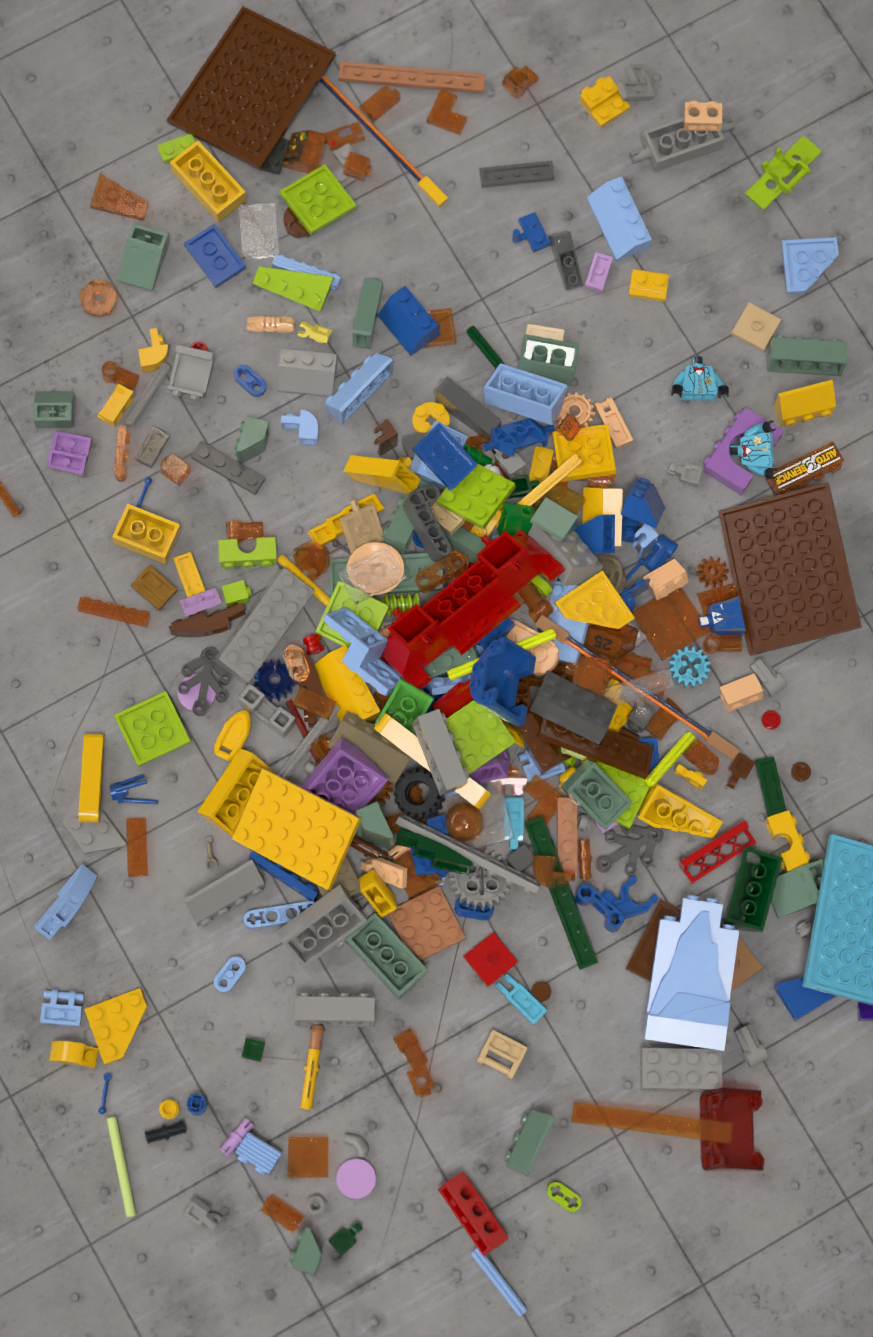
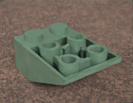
M133 223L126 241L117 281L152 291L170 243L168 233Z
M823 859L778 876L771 900L778 919L817 905L824 867Z

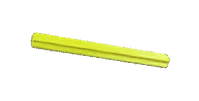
M549 629L521 640L516 644L525 650H529L556 639V633L554 629ZM479 658L448 670L449 679L455 680L472 673V667Z

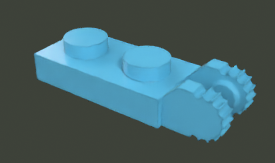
M506 974L504 976L506 982L514 987V989L509 992L500 983H497L495 987L534 1026L547 1013V1010L520 983L518 984L511 976Z

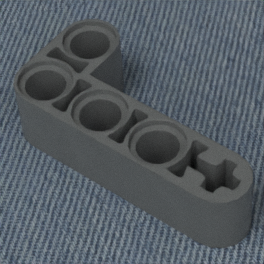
M427 485L412 491L404 500L402 507L430 559L435 563H442L450 554L451 545L430 509L440 497V490L435 485Z

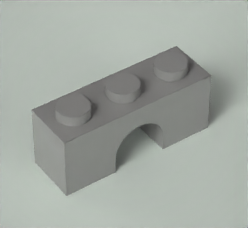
M251 684L238 697L240 706L248 710V712L283 738L286 737L296 724L294 716L282 707L277 708L266 699L262 692Z

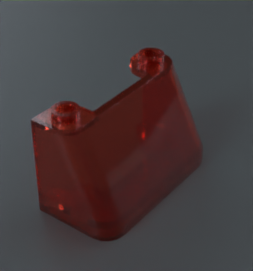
M720 1087L702 1092L700 1096L701 1166L704 1171H764V1157L759 1151H754L753 1112L758 1111L763 1103L761 1090Z

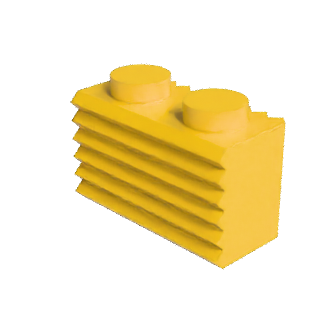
M371 870L359 878L360 892L367 898V901H369L380 917H384L397 908L395 896L375 870Z

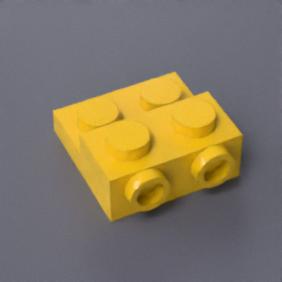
M610 76L607 78L600 77L595 82L596 85L591 88L589 86L585 87L581 91L579 102L600 128L630 110V105L627 101L622 100L618 86Z

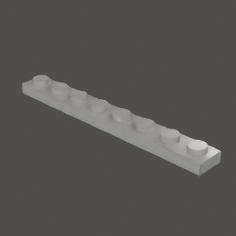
M401 813L395 823L402 830L412 831L447 846L470 860L473 866H482L487 869L489 874L494 876L500 875L504 877L507 883L512 885L516 883L522 886V890L527 893H537L542 882L404 813Z

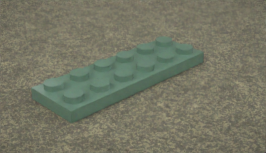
M427 553L400 554L404 562V574L400 583L393 590L387 592V594L443 590V562H433ZM349 558L329 559L330 597L339 580L355 587L347 574Z

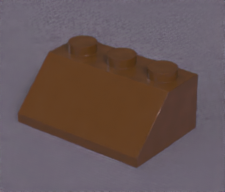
M531 712L526 715L525 725L512 726L539 773L542 775L573 756L563 754L561 747L537 738L542 716Z

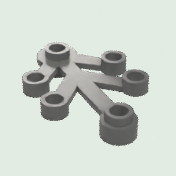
M212 647L202 650L199 659L191 664H185L181 670L184 677H190L195 669L204 665L203 672L188 681L181 682L178 687L179 693L185 695L189 692L190 688L201 682L198 700L194 702L192 707L193 713L197 716H204L208 711L209 705L206 702L208 685L216 693V700L223 703L228 698L227 691L221 688L211 674V669L213 667L220 676L219 682L221 685H228L231 681V675L213 661L218 655V651ZM206 656H212L213 659H207ZM184 669H190L191 672L187 673ZM222 677H227L228 681H224ZM181 686H186L187 690H183ZM219 694H223L225 698H220ZM201 707L203 711L200 712L196 708Z
M632 824L631 830L626 831L623 826L621 827L624 834L633 833L643 836L638 840L618 836L614 831H608L605 835L607 843H617L626 847L608 857H599L596 862L597 870L602 873L608 872L614 862L631 853L629 864L625 868V874L629 877L634 876L637 872L636 864L640 848L647 843L646 855L643 856L641 862L643 866L650 867L654 862L653 853L655 845L659 844L664 837L661 828L649 826L645 829L633 826ZM656 832L658 836L653 838L650 833ZM609 834H612L614 836V840H609L607 836ZM645 858H650V859H651V863H650V864H646V863L644 862V859H645ZM601 861H607L608 865L602 866ZM629 867H632L634 869V873H629L627 869Z

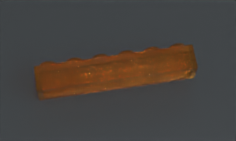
M80 597L77 607L79 612L148 628L150 614L145 610L137 611L135 608L128 609L123 605L116 606L111 602L103 603L98 599L90 600L91 598Z

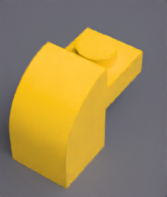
M157 328L150 329L153 347L138 349L142 373L156 371L162 363L168 361V344L163 343L162 334H158Z
M52 1041L49 1061L65 1065L74 1064L95 1068L98 1048L77 1042Z

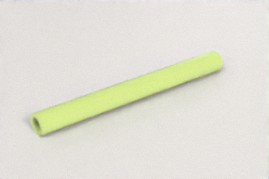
M111 1117L107 1119L126 1218L136 1216L117 1117Z

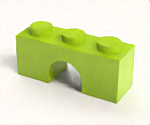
M256 538V548L250 553H244L239 550L237 539L218 540L220 567L234 569L235 567L243 566V568L248 569L258 565L266 568L277 565L276 538Z

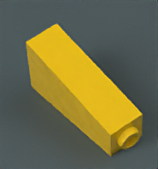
M350 455L343 470L354 481L408 495L417 489L421 480L399 460Z

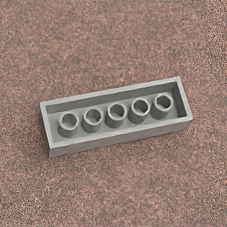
M286 568L278 570L213 661L241 683H249L311 597L314 590Z

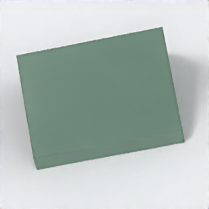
M548 498L543 500L530 520L532 524L561 541L576 530L579 525L577 515Z

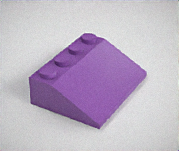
M341 737L300 787L356 815V811L364 808L388 781V777L358 747Z

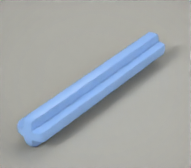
M478 1248L471 1252L473 1258L516 1314L522 1316L527 1311V1308L487 1256L483 1257Z

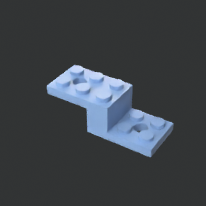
M347 607L326 614L323 621L328 624L329 628L337 631L343 636L344 640L351 642L342 662L347 665L348 669L361 676L363 681L375 687L378 693L385 696L391 694L402 677L380 659L388 639Z

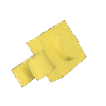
M303 321L300 327L305 328L306 331L300 330L297 335L300 337L310 335L309 338L314 339L316 342L327 344L332 337L333 330L317 324L312 326Z

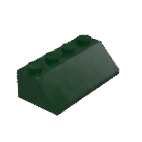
M748 847L744 848L723 924L733 925L735 929L742 931L763 932L783 857Z

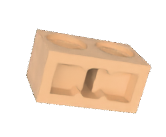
M698 101L685 102L684 131H721L722 103L715 101L699 103ZM695 113L697 117H693L690 114ZM708 114H714L716 117H710Z

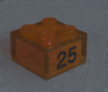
M627 624L618 630L590 625L587 628L584 646L595 654H602L610 660H619L635 649L639 629Z

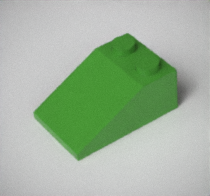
M400 678L374 726L386 713L412 734H415L412 722L418 716L427 713L434 697Z

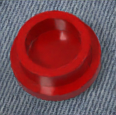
M767 711L763 714L761 722L766 729L774 730L779 727L781 717L775 711Z

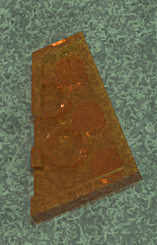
M100 173L90 208L144 221L149 202L132 191L124 189L120 184L109 180Z

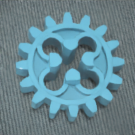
M686 646L684 652L678 649L677 655H672L671 658L674 661L669 662V666L672 667L669 669V673H674L671 679H678V686L684 683V688H687L688 684L694 688L695 683L701 686L702 680H707L706 674L710 673V669L706 667L710 666V662H705L708 656H702L701 649L695 652V647H692L691 651H689ZM685 657L687 659V662L682 661L681 658ZM695 660L700 661V665L696 663L693 669L688 668L684 675L679 674V670L684 671L686 666H692ZM692 672H693V674H696V673H697V674H698V677H697V678H694V677L692 676Z

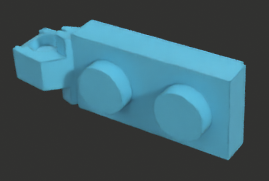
M504 797L505 841H510V852L518 849V841H523L524 797Z

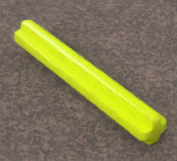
M686 732L647 776L645 782L649 787L657 784L695 740L692 732Z

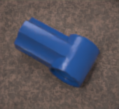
M662 534L643 565L650 572L656 570L664 564L667 558L669 559L673 555L678 544Z

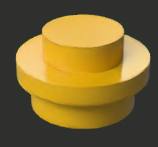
M173 1099L164 1100L159 1107L161 1116L165 1119L175 1118L179 1113L178 1103Z

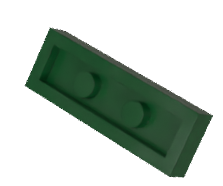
M774 757L755 760L767 817L787 811Z

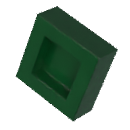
M246 1038L241 1058L261 1062L265 1042Z

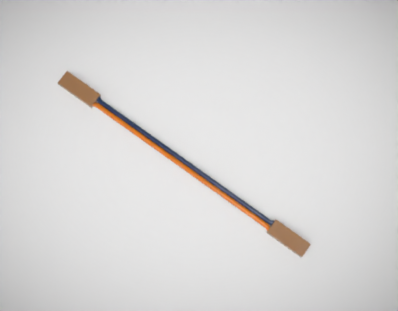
M541 614L535 623L543 631L554 629L556 640L560 643L569 644L705 737L707 743L732 760L740 752V748L713 730L712 732L708 731L569 635L570 632L545 615Z

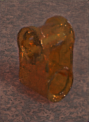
M696 739L684 751V757L704 774L710 776L717 772L719 758L700 740ZM712 762L713 766L711 765L708 767L707 763L710 764Z

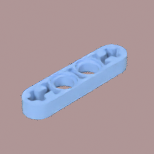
M307 901L251 910L245 914L244 923L249 929L285 925L292 920L286 916L288 909H295L298 916L300 914L298 907H302V911H304L315 902ZM275 912L278 918L276 921L270 922L266 918L267 914ZM260 913H263L264 924H261V920H256L254 925H251V922H247L251 915H254L255 918H261Z

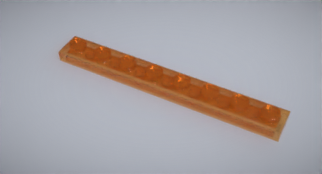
M574 1102L571 1119L572 1123L725 1144H731L733 1123Z

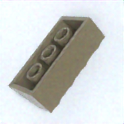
M347 711L327 747L332 749L341 737L358 747L388 777L389 782L396 784L410 756L376 731L374 724L368 723L358 715Z

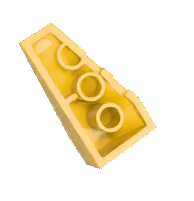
M659 782L649 788L637 818L655 828H665L714 838L723 823L722 820Z

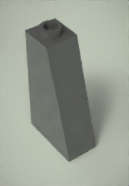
M448 376L436 390L435 403L442 404L449 414L490 442L491 429L501 426V421Z

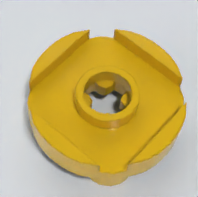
M427 402L416 407L412 417V425L416 433L429 432L432 427L429 422H426L429 417L449 427L450 417L442 404Z

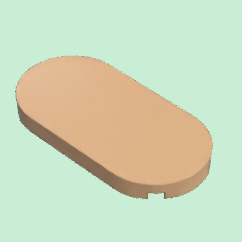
M510 619L515 623V627L506 637L517 643L539 634V632L517 620ZM552 640L526 650L536 657L534 675H544L547 671L551 672L559 662V650Z

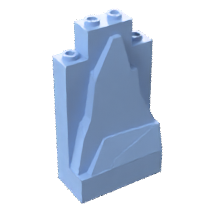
M687 895V899L682 898L679 921H676V917L664 916V919H659L643 1031L645 1039L724 1051L739 931L735 930L733 925L723 924V928H720L723 904L718 903L719 899L707 898V901H699L698 896Z

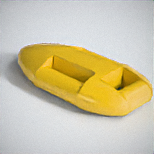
M248 710L236 712L225 722L214 745V753L217 757L231 761L239 749H242L251 730V717ZM223 747L231 751L230 754L221 750V748Z

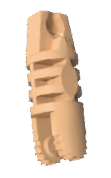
M256 316L247 318L248 331L291 333L295 329V319L292 317Z

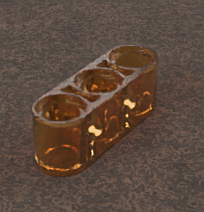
M459 552L452 553L419 572L415 577L418 590L422 593H429L465 572L467 563L464 555ZM456 560L463 561L460 566L453 565ZM439 570L446 571L442 576L436 575ZM423 579H428L429 583L427 585H420Z

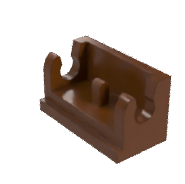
M388 418L374 429V433L382 430V435L374 441V445L378 444L377 453L379 456L397 447L398 433Z

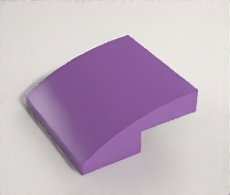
M55 431L46 467L84 475L93 438Z

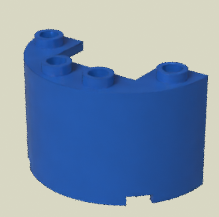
M505 636L492 641L472 667L473 672L469 688L474 701L511 725H525L528 708L523 704L515 707L519 679L534 673L536 657Z

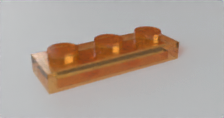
M146 818L126 819L128 877H147Z

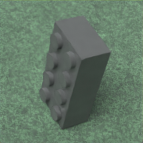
M547 671L529 711L596 744H600L609 728L617 704Z

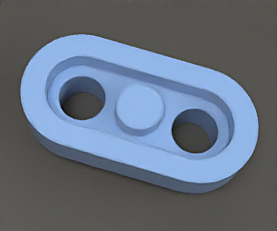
M230 958L215 976L214 986L218 992H229L244 974L246 965L242 958ZM234 965L240 966L238 971H234L232 967ZM222 980H226L228 982V984L224 987L220 985V982Z

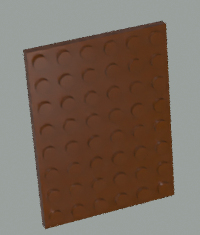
M242 6L167 118V123L261 171L336 57V52Z
M829 482L718 511L737 597L739 596L750 656L862 628Z

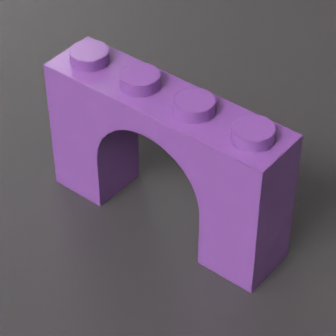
M746 407L742 412L739 411L736 414L734 425L727 427L723 434L725 438L723 441L719 440L713 449L715 450L712 456L708 455L703 463L705 465L704 473L741 496L752 481L753 474L737 465L731 459L729 447L732 443L744 437L745 432L755 424L767 422L766 419ZM770 423V427L776 429V431H773V446L775 447L783 434V430Z

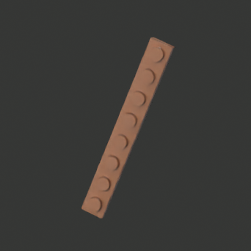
M340 61L338 79L343 82L483 94L485 74Z

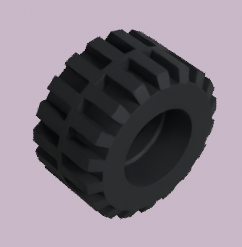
M412 769V772H405L404 777L400 776V782L395 784L396 791L393 794L396 796L394 801L398 805L399 810L407 816L418 820H423V818L429 819L431 815H437L438 809H442L443 806L441 804L445 802L446 798H444V795H439L431 772L423 769ZM418 784H426L430 791L428 800L422 805L416 806L412 804L410 792L413 787Z

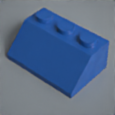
M406 286L390 296L378 314L379 319L410 356L440 336L438 324Z
M636 477L620 515L656 528L664 513L665 506L655 485L646 478L639 479Z

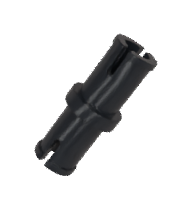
M181 1121L168 1126L164 1124L161 1125V1128L144 1132L147 1144L163 1139L169 1140V1137L186 1133L184 1122Z

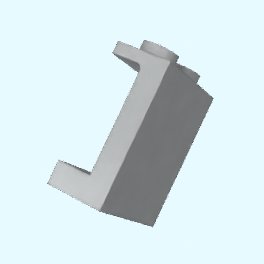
M176 345L175 361L167 389L171 391L172 395L182 396V393L188 394L190 399L200 401V397H206L215 354Z

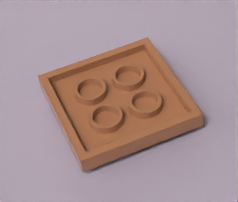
M440 886L397 906L394 911L387 914L399 939L419 961L466 939Z

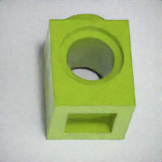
M244 580L222 586L227 607L234 603H242L243 605L249 603V597L252 594L249 585L245 586Z

